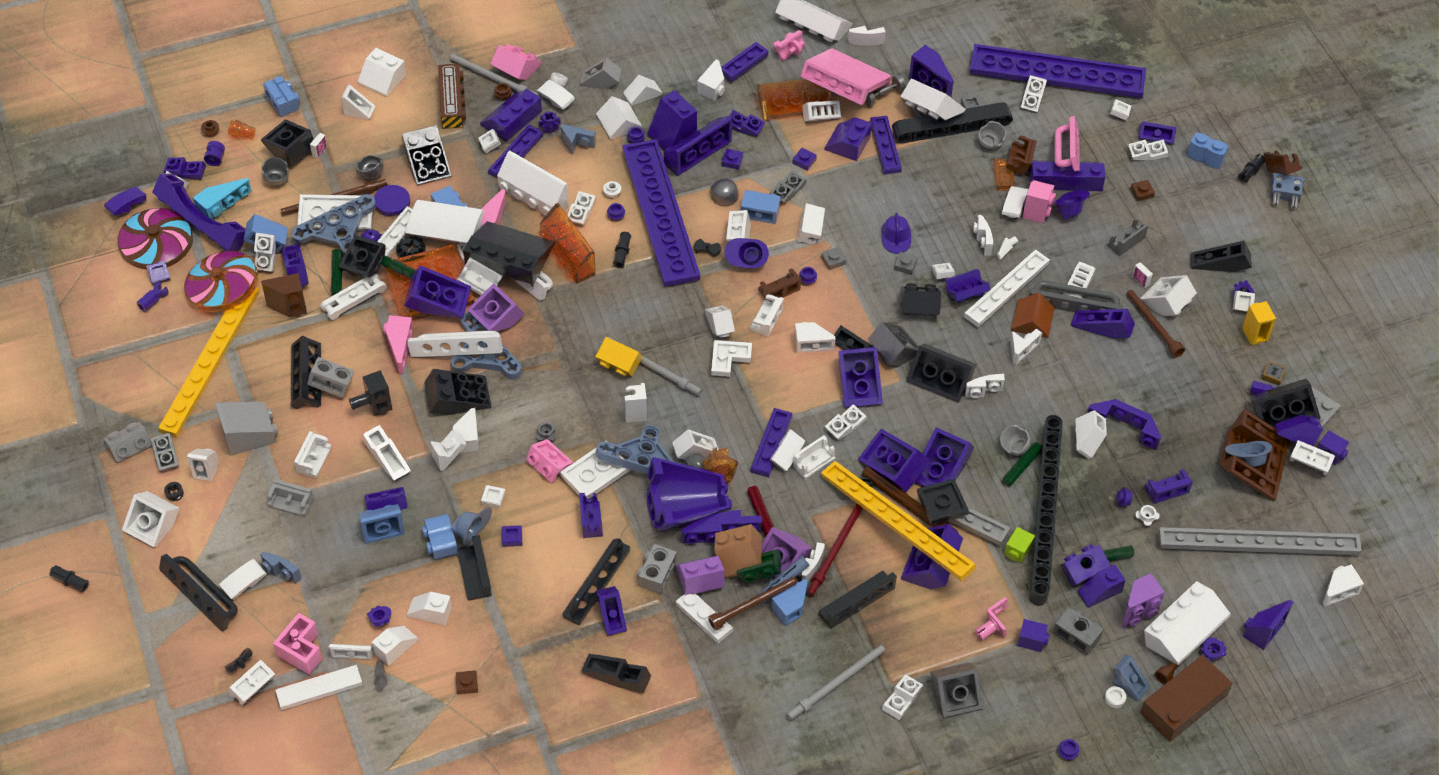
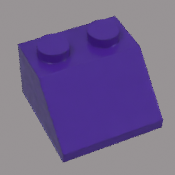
M856 117L838 123L824 150L857 161L871 137L872 123Z

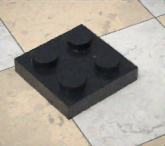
M955 479L917 489V495L931 525L965 516L969 513V509Z

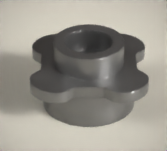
M544 422L537 426V440L543 441L548 439L553 441L556 439L554 434L556 426L554 424Z

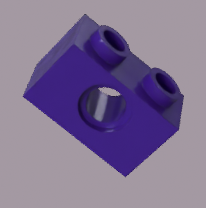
M1090 544L1081 549L1083 553L1076 556L1073 553L1064 558L1065 563L1060 566L1071 586L1111 566L1100 545L1093 547ZM1081 559L1087 560V569L1081 566Z

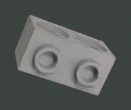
M318 357L311 370L307 385L344 398L351 383L354 370Z
M654 544L652 550L647 551L644 560L645 564L643 567L640 566L637 578H639V587L662 594L674 569V565L677 563V552Z

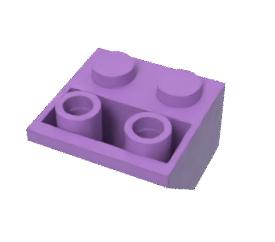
M1152 573L1134 581L1122 622L1123 628L1130 625L1132 627L1136 626L1141 620L1153 618L1158 614L1165 592Z

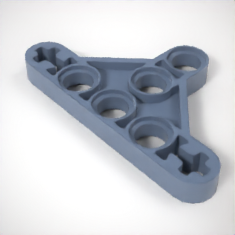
M369 194L362 195L294 227L292 230L294 241L298 244H303L313 239L339 246L342 253L345 254V247L350 245L354 235H356L363 216L371 213L376 208L374 197ZM368 201L370 206H367L364 202ZM348 208L356 210L353 215L346 214ZM331 216H338L339 220L332 223L329 221ZM320 223L323 226L320 230H314L312 228L313 225ZM340 230L347 232L344 237H338L337 233ZM301 232L304 236L300 237L298 233Z
M470 312L464 313V317L461 318V326L465 332L488 331ZM483 341L478 342L480 347L485 348L487 345ZM464 342L463 348H469V345ZM503 344L502 353L481 354L477 358H473L470 355H455L451 359V367L454 372L465 373L472 368L501 371L511 380L518 379L522 374L521 364ZM500 355L507 356L503 361L497 359ZM461 361L464 362L465 365L462 367H456L455 363Z
M652 425L645 426L640 437L617 445L605 441L600 442L595 451L596 457L601 461L648 474L652 457L674 462L658 442L659 429ZM645 433H652L655 437H648ZM642 446L649 447L651 451L643 450ZM619 455H626L628 459H622ZM638 460H644L647 464L641 465L638 463Z

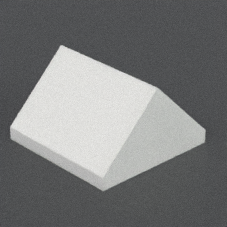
M613 96L596 113L610 140L628 134L632 127L642 128L629 103Z

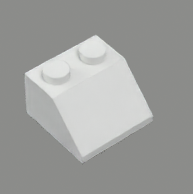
M375 48L365 59L358 84L387 97L406 76L405 61Z
M1187 275L1161 277L1140 300L1144 305L1162 316H1176L1181 313V309L1192 301L1197 292Z
M148 491L134 494L122 531L152 547H156L174 526L180 508Z

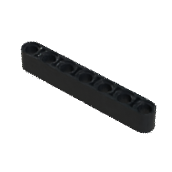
M1001 102L966 108L963 113L947 120L940 117L935 119L930 115L898 120L892 124V130L897 142L903 144L978 131L989 121L999 122L1001 125L1006 126L1013 121V116L1008 104Z

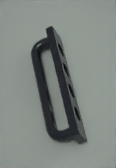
M619 538L612 540L564 610L563 618L581 625L597 601L596 592L589 593L588 590L591 586L597 587V590L606 588L629 554V545L623 543ZM612 555L618 558L616 562H609ZM602 570L608 573L606 577H598ZM581 601L587 603L584 608H578Z
M168 554L162 555L159 570L221 631L227 629L229 620L234 618L238 612L236 604L187 557L177 556L171 558ZM178 564L187 567L229 611L226 612Z

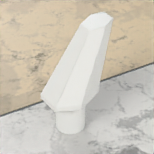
M1015 236L1010 239L1006 237L1003 240L997 254L999 260L1013 248V245L1018 243V239Z

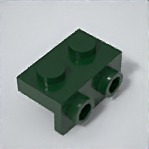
M778 549L762 553L760 564L739 569L736 571V575L744 583H752L756 580L781 574V553Z

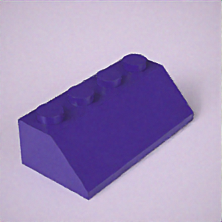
M732 117L717 118L700 130H696L689 137L682 139L678 144L668 148L664 152L665 166L676 176H679L731 143Z
M1032 160V164L1029 167L1030 184L1035 180L1054 185V190L1103 191L1106 177L1104 163L1080 161V171L1075 172L1073 165L1058 167L1055 161Z

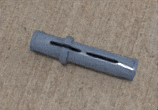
M801 555L798 560L773 581L770 580V584L756 594V596L791 577L796 578L810 564ZM771 598L763 601L762 604L765 605Z

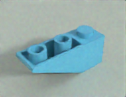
M248 178L207 187L193 197L194 205L206 216L213 219L252 191Z

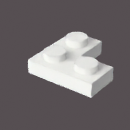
M714 340L711 375L730 377L732 361L751 363L752 343Z

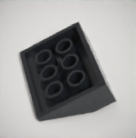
M487 221L468 240L463 249L464 261L466 264L469 258H472L502 276L534 285L555 245V241Z

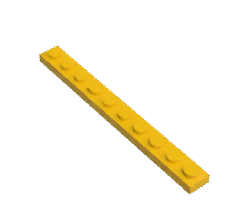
M249 285V288L242 295L230 302L158 428L159 433H170L171 436L178 437L260 293L258 287Z
M834 461L821 472L822 478L960 581H963L976 569L975 563L838 462Z

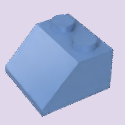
M398 504L359 513L365 544L405 534Z

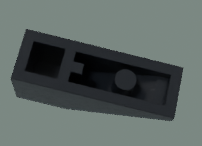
M1245 241L1191 252V268L1229 272L1252 268L1251 252Z

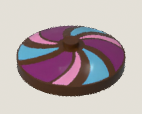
M166 208L148 209L133 215L123 224L118 234V246L122 257L129 264L146 270L148 265L165 261L167 267L176 264L187 255L193 243L190 223L184 220L183 216L178 212Z

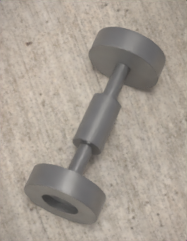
M900 75L893 76V85L884 86L878 89L876 93L872 91L868 93L865 104L868 107L875 105V96H882L893 88L898 93L903 92L906 88L904 79Z

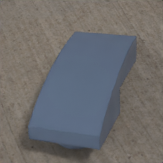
M262 552L260 554L261 566L267 573L271 572L276 577L281 573L285 579H291L295 584L302 579L299 568L290 561L271 553Z

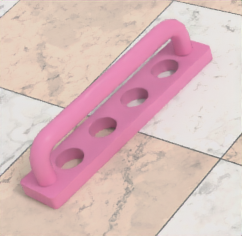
M1071 116L1070 124L1060 126L1055 131V164L1058 167L1073 165L1074 172L1080 171V144L1076 117ZM1070 131V159L1062 160V133Z

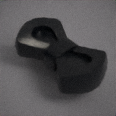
M698 239L694 243V250L696 253L707 252L716 257L721 252V246L719 243L710 244L705 243L702 239Z
M249 648L243 650L239 657L225 666V669L230 673L239 665L244 668L245 664L243 662L253 655L252 650Z

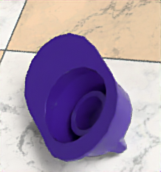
M1087 190L1070 191L1053 203L1057 205L1059 214L1063 215L1065 220H1068L1082 212L1083 201L1090 196V193Z
M898 213L889 217L882 225V243L887 251L895 254L904 253L911 246V228L908 221L904 217L899 216Z
M735 238L728 242L724 250L727 261L733 266L742 268H759L767 262L769 257V250L766 244L757 239Z

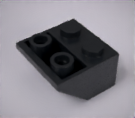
M906 283V286H902V313L940 315L941 291L936 285L925 284V287H918L915 283Z

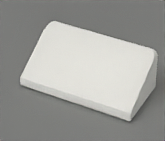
M329 645L332 658L373 659L374 651L371 645Z

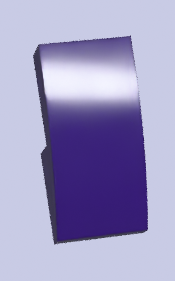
M732 110L729 115L732 117V129L743 134L758 136L765 125L764 121L751 114L746 117Z
M184 157L168 158L163 172L165 174L168 171L184 179H202L206 165L204 161L187 162Z
M133 187L108 200L104 207L113 215H121L122 213L130 212L131 205L146 201L147 195L139 188Z

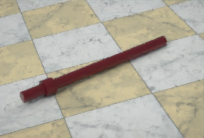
M856 504L819 571L813 575L812 583L806 592L808 596L813 597L818 587L822 586L825 581L827 571L863 509L859 504Z

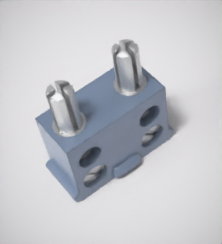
M1273 173L1270 181L1272 184L1270 198H1273V205L1275 206L1276 203V206H1278L1280 199L1291 201V208L1293 209L1294 207L1296 209L1302 195L1305 178Z

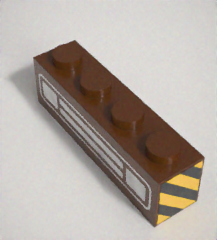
M459 63L438 65L442 129L463 127V120H466V110L462 109V107H465V96H461V94H465L464 83H461V81H464L463 70L460 71Z

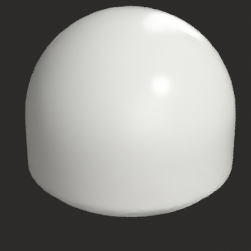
M554 72L551 74L550 80L564 87L567 84L568 78Z

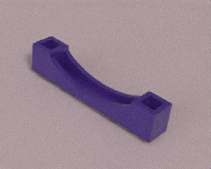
M172 173L159 175L152 191L159 201L169 205L171 210L178 212L183 216L184 220L194 224L197 230L207 234L210 240L220 244L225 251L241 250L244 243V227L236 221L223 224L209 218L191 201L184 189V182Z

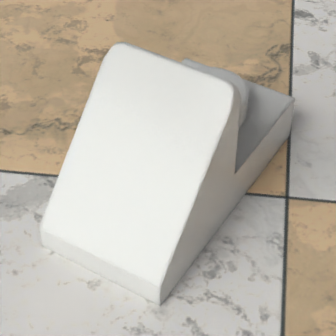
M1035 329L1031 334L1028 333L1024 338L1012 332L1010 346L1012 362L1015 366L1040 344L1042 332L1038 329Z
M452 429L441 443L430 442L432 457L440 471H444L466 446L458 430Z

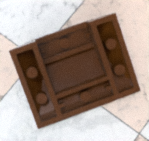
M1244 409L1226 433L1219 464L1239 480L1272 501H1275L1289 439L1278 435L1275 428ZM1265 441L1272 445V450L1267 454L1266 463L1256 467L1250 466L1237 456L1230 455L1225 451L1226 446L1230 444Z

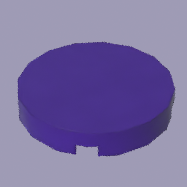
M398 185L384 186L374 195L376 210L385 216L400 215L407 206H410L408 191Z

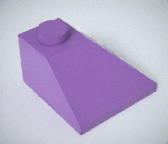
M772 527L762 544V553L778 549L781 553L782 573L798 560L801 555L804 559L807 558L813 547L797 536Z

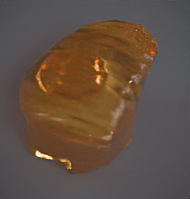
M716 447L702 463L706 470L723 474L725 482L729 484L736 473L738 461L728 457V448L724 447L717 450Z

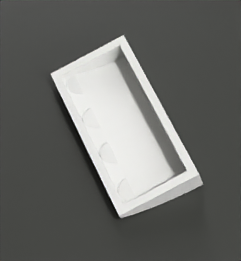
M417 200L410 214L405 233L416 237L467 244L470 237L481 227L484 210Z

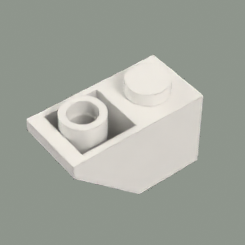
M1091 411L1075 419L1076 449L1088 459L1093 457L1107 435L1106 418L1096 411Z

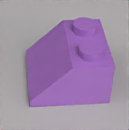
M494 283L467 309L488 331H500L511 328L525 314Z
M710 556L674 565L685 595L725 587L724 568L719 556Z

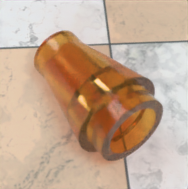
M231 120L228 128V134L232 135V137L254 138L256 128L239 120Z

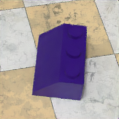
M528 89L516 92L482 120L480 125L488 131L494 129L497 136L507 142L542 112L541 97Z
M946 524L927 528L954 549L960 550L963 537L951 525ZM913 546L901 579L928 589H935L946 586L950 572Z

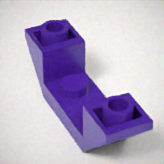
M1117 399L1089 405L1087 413L1096 411L1106 418V421L1110 415L1119 421L1132 425L1134 428L1141 429L1139 443L1157 450L1161 435L1150 414Z

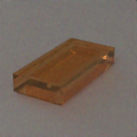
M994 159L996 190H1010L1011 186L1015 187L1014 172L1006 167L1008 159Z

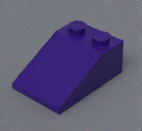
M924 45L911 56L909 80L914 79L952 97L954 80L939 53Z
M420 265L411 277L404 306L420 313L463 318L471 286Z
M877 347L840 350L838 352V362L844 408L851 407L853 404L856 407L883 404Z
M936 427L923 452V455L930 462L915 482L925 487L950 479H955L956 481L966 466L974 446L970 442Z
M883 429L879 430L858 458L864 465L875 470L904 492L909 490L930 462L918 449Z

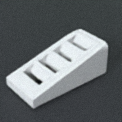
M839 100L807 102L802 105L804 122L841 118ZM830 105H833L834 115L831 114ZM824 106H826L827 115H825Z
M1078 262L1067 285L1088 288L1094 277L1095 268ZM1063 292V295L1083 297L1081 294Z

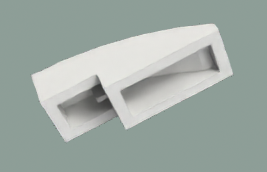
M380 425L363 434V442L393 481L411 472L391 438L388 439Z

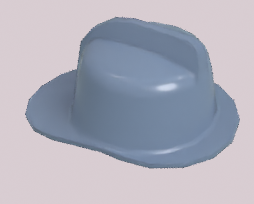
M1265 441L1230 444L1226 446L1225 451L1230 455L1237 456L1250 466L1256 467L1266 463L1267 454L1272 450V445Z
M486 507L478 514L468 511L464 512L452 524L451 529L463 539L465 546L470 543L472 536H476L485 528L491 518L492 509Z

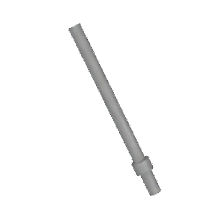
M455 54L450 56L451 61L459 63L498 83H506L517 92L529 90V87L523 84H516Z
M642 356L641 364L675 382L681 389L689 390L698 396L701 394L702 389L692 384L689 379L681 378Z
M879 645L810 697L803 698L795 708L786 713L788 719L793 720L802 712L806 713L812 708L814 703L883 654L885 648Z

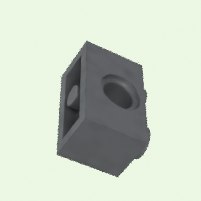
M1068 607L1056 622L1053 634L1088 656L1101 639L1103 628L1097 622L1083 616L1080 611Z

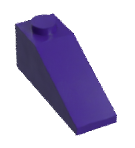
M294 244L283 247L281 250L287 275L299 273L301 286L304 287L306 284H309L300 245Z
M1128 309L1077 310L1071 325L1074 328L1110 338H1130L1135 323Z

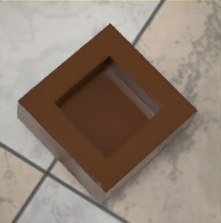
M1149 180L1131 184V190L1137 201L1155 196V191Z
M476 670L456 672L457 695L478 693Z

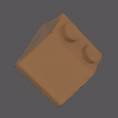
M752 524L715 533L716 556H719L724 568L725 579L736 577V571L761 563L762 536Z

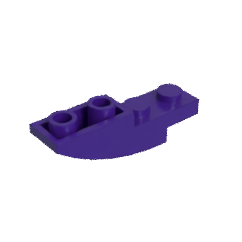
M741 510L725 511L706 516L682 529V543H715V533L750 524L761 533V516H741Z

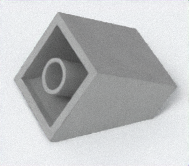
M264 401L215 403L231 456L277 443L275 435L278 434L275 423L271 424L270 420L273 419L270 408L266 409Z

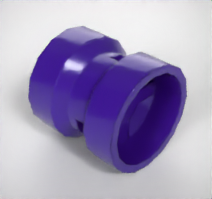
M210 141L206 148L207 152H205L204 161L208 165L219 166L223 159L222 155L224 154L225 146L218 141Z

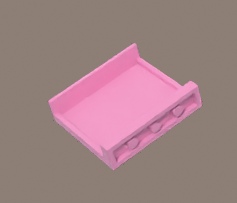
M831 48L806 60L800 77L862 105L865 103L868 93L877 88L889 86L892 76Z

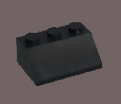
M924 343L919 345L906 381L960 402L965 393L966 384L971 381L977 364Z
M1306 378L1250 396L1255 415L1273 428L1276 423L1300 415L1314 416L1319 420L1321 419L1311 384Z

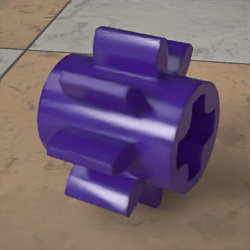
M550 111L540 115V120L538 121L539 127H543V132L553 133L559 130V124H561L560 117H556V113Z

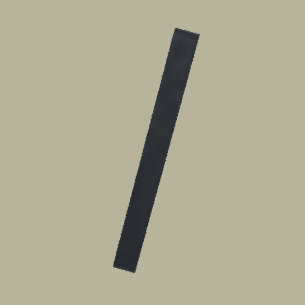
M1050 415L1046 418L1042 436L1035 539L1029 592L1031 603L1037 606H1042L1047 602L1051 582L1063 426L1062 419L1057 415Z

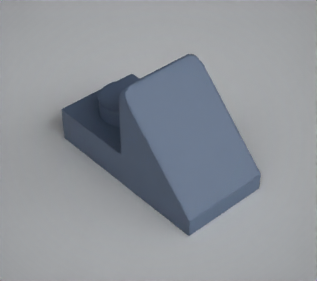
M561 124V139L573 154L577 145L594 148L596 145V131Z
M1125 655L1114 668L1117 677L1112 683L1116 687L1122 688L1134 700L1139 701L1150 688V685L1132 656Z

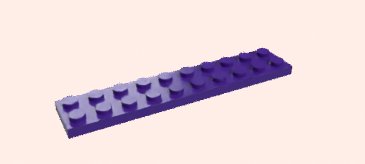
M974 44L970 74L1028 82L1031 75L1047 80V85L1143 98L1146 68Z
M657 139L622 145V151L664 287L700 280V272Z

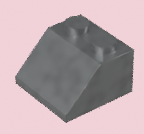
M881 322L868 338L872 343V348L877 347V352L883 355V360L888 365L901 366L915 358L919 348L918 344L902 326Z
M969 662L930 671L934 694L943 717L983 709L978 670L973 664Z

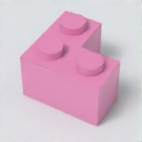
M1035 180L1031 182L1025 202L1024 219L1044 223L1045 218L1049 217L1052 207L1049 205L1054 204L1053 202L1056 197V193H1053L1054 185Z
M298 613L273 643L276 656L308 675L312 673L322 660L319 647L312 644L313 640L318 636L316 623Z

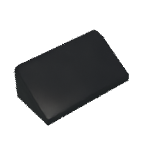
M842 325L834 334L835 344L844 350L872 348L871 344Z

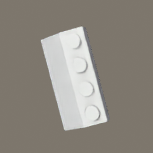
M780 0L775 12L780 15L779 18L788 22L792 20L795 22L794 25L800 28L805 26L809 28L810 33L815 35L820 33L824 35L823 39L833 42V40L840 41L853 24L804 0Z
M511 151L507 153L497 175L498 187L501 190L504 189L505 192L511 194L517 200L525 202L531 208L542 212L545 216L556 220L569 207L567 183Z
M1196 581L1144 630L1146 647L1179 665L1231 616L1230 612L1213 590Z

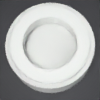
M1114 686L1106 691L1105 702L1109 707L1120 708L1125 704L1126 693L1122 688Z

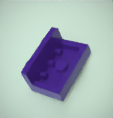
M978 269L945 279L948 297L957 302L966 301L971 296H982L985 294L984 292L990 291L989 283L981 280L980 270Z

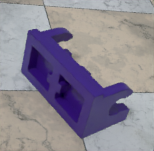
M1180 470V473L1176 476L1154 482L1152 479L1148 480L1144 487L1154 504L1190 492L1193 482L1185 470Z
M579 493L583 538L603 537L600 502L597 499L596 493H593V497L590 499L586 498L585 493Z

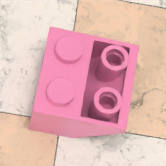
M506 44L505 46L498 45L491 65L517 79L527 80L542 62L537 59L536 55L529 52L524 53L523 48Z

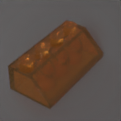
M804 78L757 84L759 104L764 120L803 115L802 105L807 102L832 101L830 90Z
M556 203L540 222L539 236L555 241L551 253L556 255L559 265L564 266L567 276L578 284L596 275L595 252L560 204Z

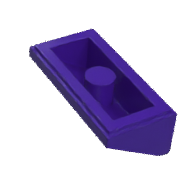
M1142 121L1138 139L1154 142L1164 139L1166 144L1174 145L1177 127Z
M403 487L364 495L367 510H376L387 505L398 504L400 510L408 507Z

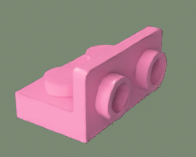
M548 439L531 445L526 457V461L550 483L555 482L558 473L574 463Z

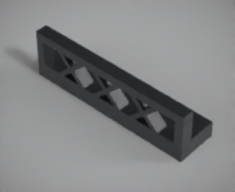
M301 336L291 345V407L298 409L304 403L317 408L321 406V390L307 385L308 375H310L312 370L308 360L310 359L315 364L317 358H321V343L305 336ZM308 345L315 348L314 354L308 348ZM309 390L312 392L315 399L308 397Z
M881 571L820 609L818 615L832 629L894 590L897 576L894 572L887 575L884 571Z

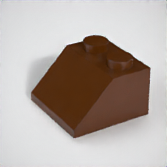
M299 273L261 281L267 307L287 317L307 313Z

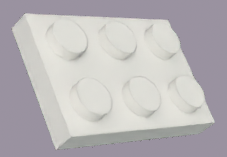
M595 448L562 470L560 476L578 495L579 493H585L586 498L590 499L593 497V493H599L631 471V469L599 460L595 455Z

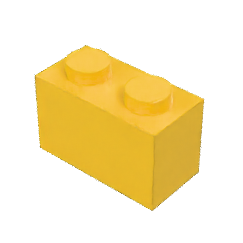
M1267 301L1249 305L1242 329L1251 345L1269 341L1276 317Z
M605 337L595 356L599 361V365L606 369L612 367L616 369V373L624 377L626 375L633 377L643 358L638 351L608 337Z

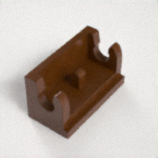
M1019 136L1018 139L1024 143L1012 142L1006 167L1024 175L1032 164L1037 141L1025 136Z
M1278 151L1263 153L1267 172L1288 175L1302 169L1298 156L1295 153L1292 154L1293 162L1289 161L1287 154L1280 155Z
M791 268L785 277L767 285L764 281L760 282L761 286L758 287V290L764 299L766 295L783 298L800 290L801 277Z

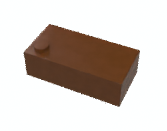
M1202 654L1147 698L1143 703L1140 713L1171 742L1229 694L1233 683Z

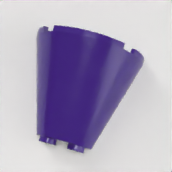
M652 457L647 476L648 479H651L649 488H647V506L654 528L667 530L712 514L731 510L732 501L725 495L728 492V484L725 482L723 474Z

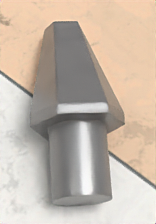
M377 660L374 683L379 689H383L388 679L382 661Z

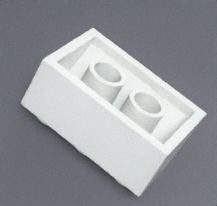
M910 79L900 96L906 101L905 104L913 109L916 106V109L924 114L929 112L928 115L935 119L940 117L947 120L965 111L964 107L947 94L914 79Z

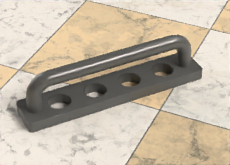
M1039 281L1034 285L1033 289H1030L1029 293L1030 296L1039 292L1044 298L1050 299L1048 301L1055 309L1076 312L1077 310L1123 309V306L1120 305V299L1114 293L1056 282ZM1041 288L1108 299L1113 303L1041 291Z

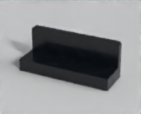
M480 535L472 536L473 545L457 549L469 601L492 596Z

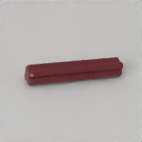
M754 485L748 488V495L757 516H761V527L767 537L774 525L760 491Z

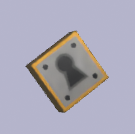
M1268 361L1262 379L1280 385L1287 367Z

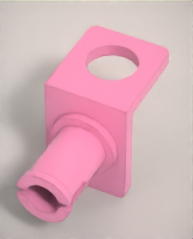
M1006 597L987 609L989 621L975 629L977 636H981L980 640L983 641L995 631L999 632L1003 637L1007 636L1005 626L996 617V615L1008 607Z

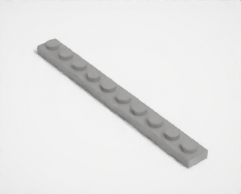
M1160 527L1158 531L1161 549L1360 555L1362 552L1359 534Z

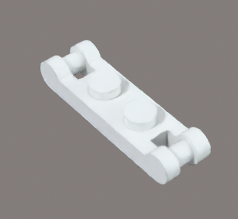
M374 274L369 278H363L324 300L320 307L324 312H327L331 320H335L340 314L371 296L383 293L387 289V285L380 281V277L377 274Z

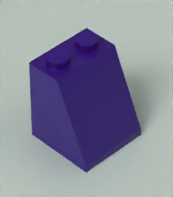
M675 90L660 99L647 136L652 140L657 139L659 147L666 151L697 130V110Z

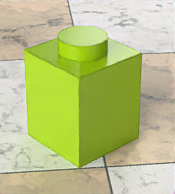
M1017 527L1006 544L1004 555L1022 564L1033 547L1035 535Z

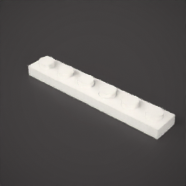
M1034 250L965 312L964 318L975 326L980 327L1049 264L1050 259Z

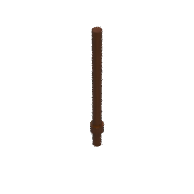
M386 179L373 183L369 181L362 186L330 195L374 192V189L388 186ZM299 204L281 208L282 216L299 211Z

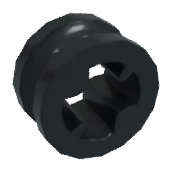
M170 482L164 488L166 497L170 501H178L184 495L182 486L178 482Z

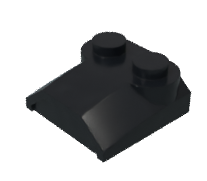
M354 235L338 267L352 276L360 275L369 278L377 273L385 258L386 245Z

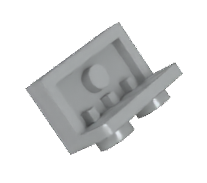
M140 422L131 423L125 429L114 431L104 438L116 462L152 446L149 435Z

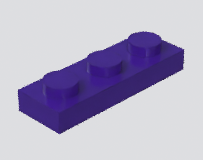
M755 42L721 67L723 76L733 82L766 58L769 51Z

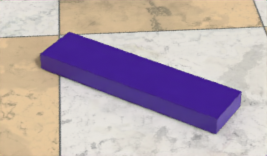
M888 116L870 117L883 173H901L902 167Z
M528 124L488 169V174L497 178L509 151L524 158L543 137V131Z
M777 408L773 409L751 466V473L770 477L774 466L770 458L779 447L778 444L787 432L792 419L791 412Z

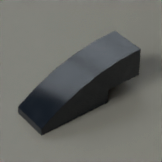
M590 653L581 670L582 673L602 682L640 693L645 692L651 678V674L645 666L628 664L626 659Z

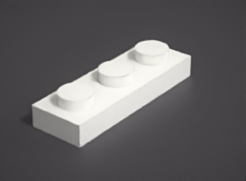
M684 594L676 600V606L716 643L719 644L733 632V627L727 622L717 631L711 627L708 616L715 613V611L698 595Z

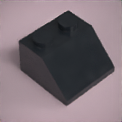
M285 119L265 135L261 142L275 158L286 161L287 165L292 167L311 151L310 144L314 139L311 130Z

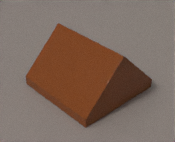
M1039 292L1019 299L1011 331L1031 334L1035 329H1038L1042 332L1041 337L1048 338L1055 307Z

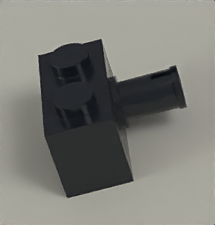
M381 370L362 377L365 394L348 399L352 410L369 404L374 416L393 410L389 387Z

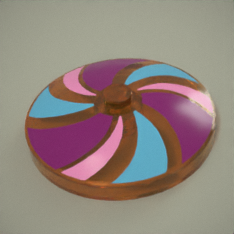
M218 252L202 259L190 270L185 279L184 291L189 302L199 310L206 312L228 310L239 305L252 294L258 283V269L254 261L242 252Z

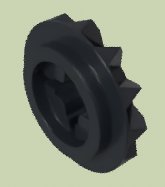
M407 236L406 239H400V243L396 246L397 255L406 261L418 260L426 251L422 238L417 239L416 236L413 238ZM414 245V248H411L408 252V247Z

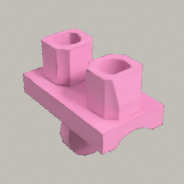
M800 30L795 33H788L781 42L776 41L773 43L774 51L778 53L779 59L782 61L793 54H801L802 48L805 46L802 39V31Z

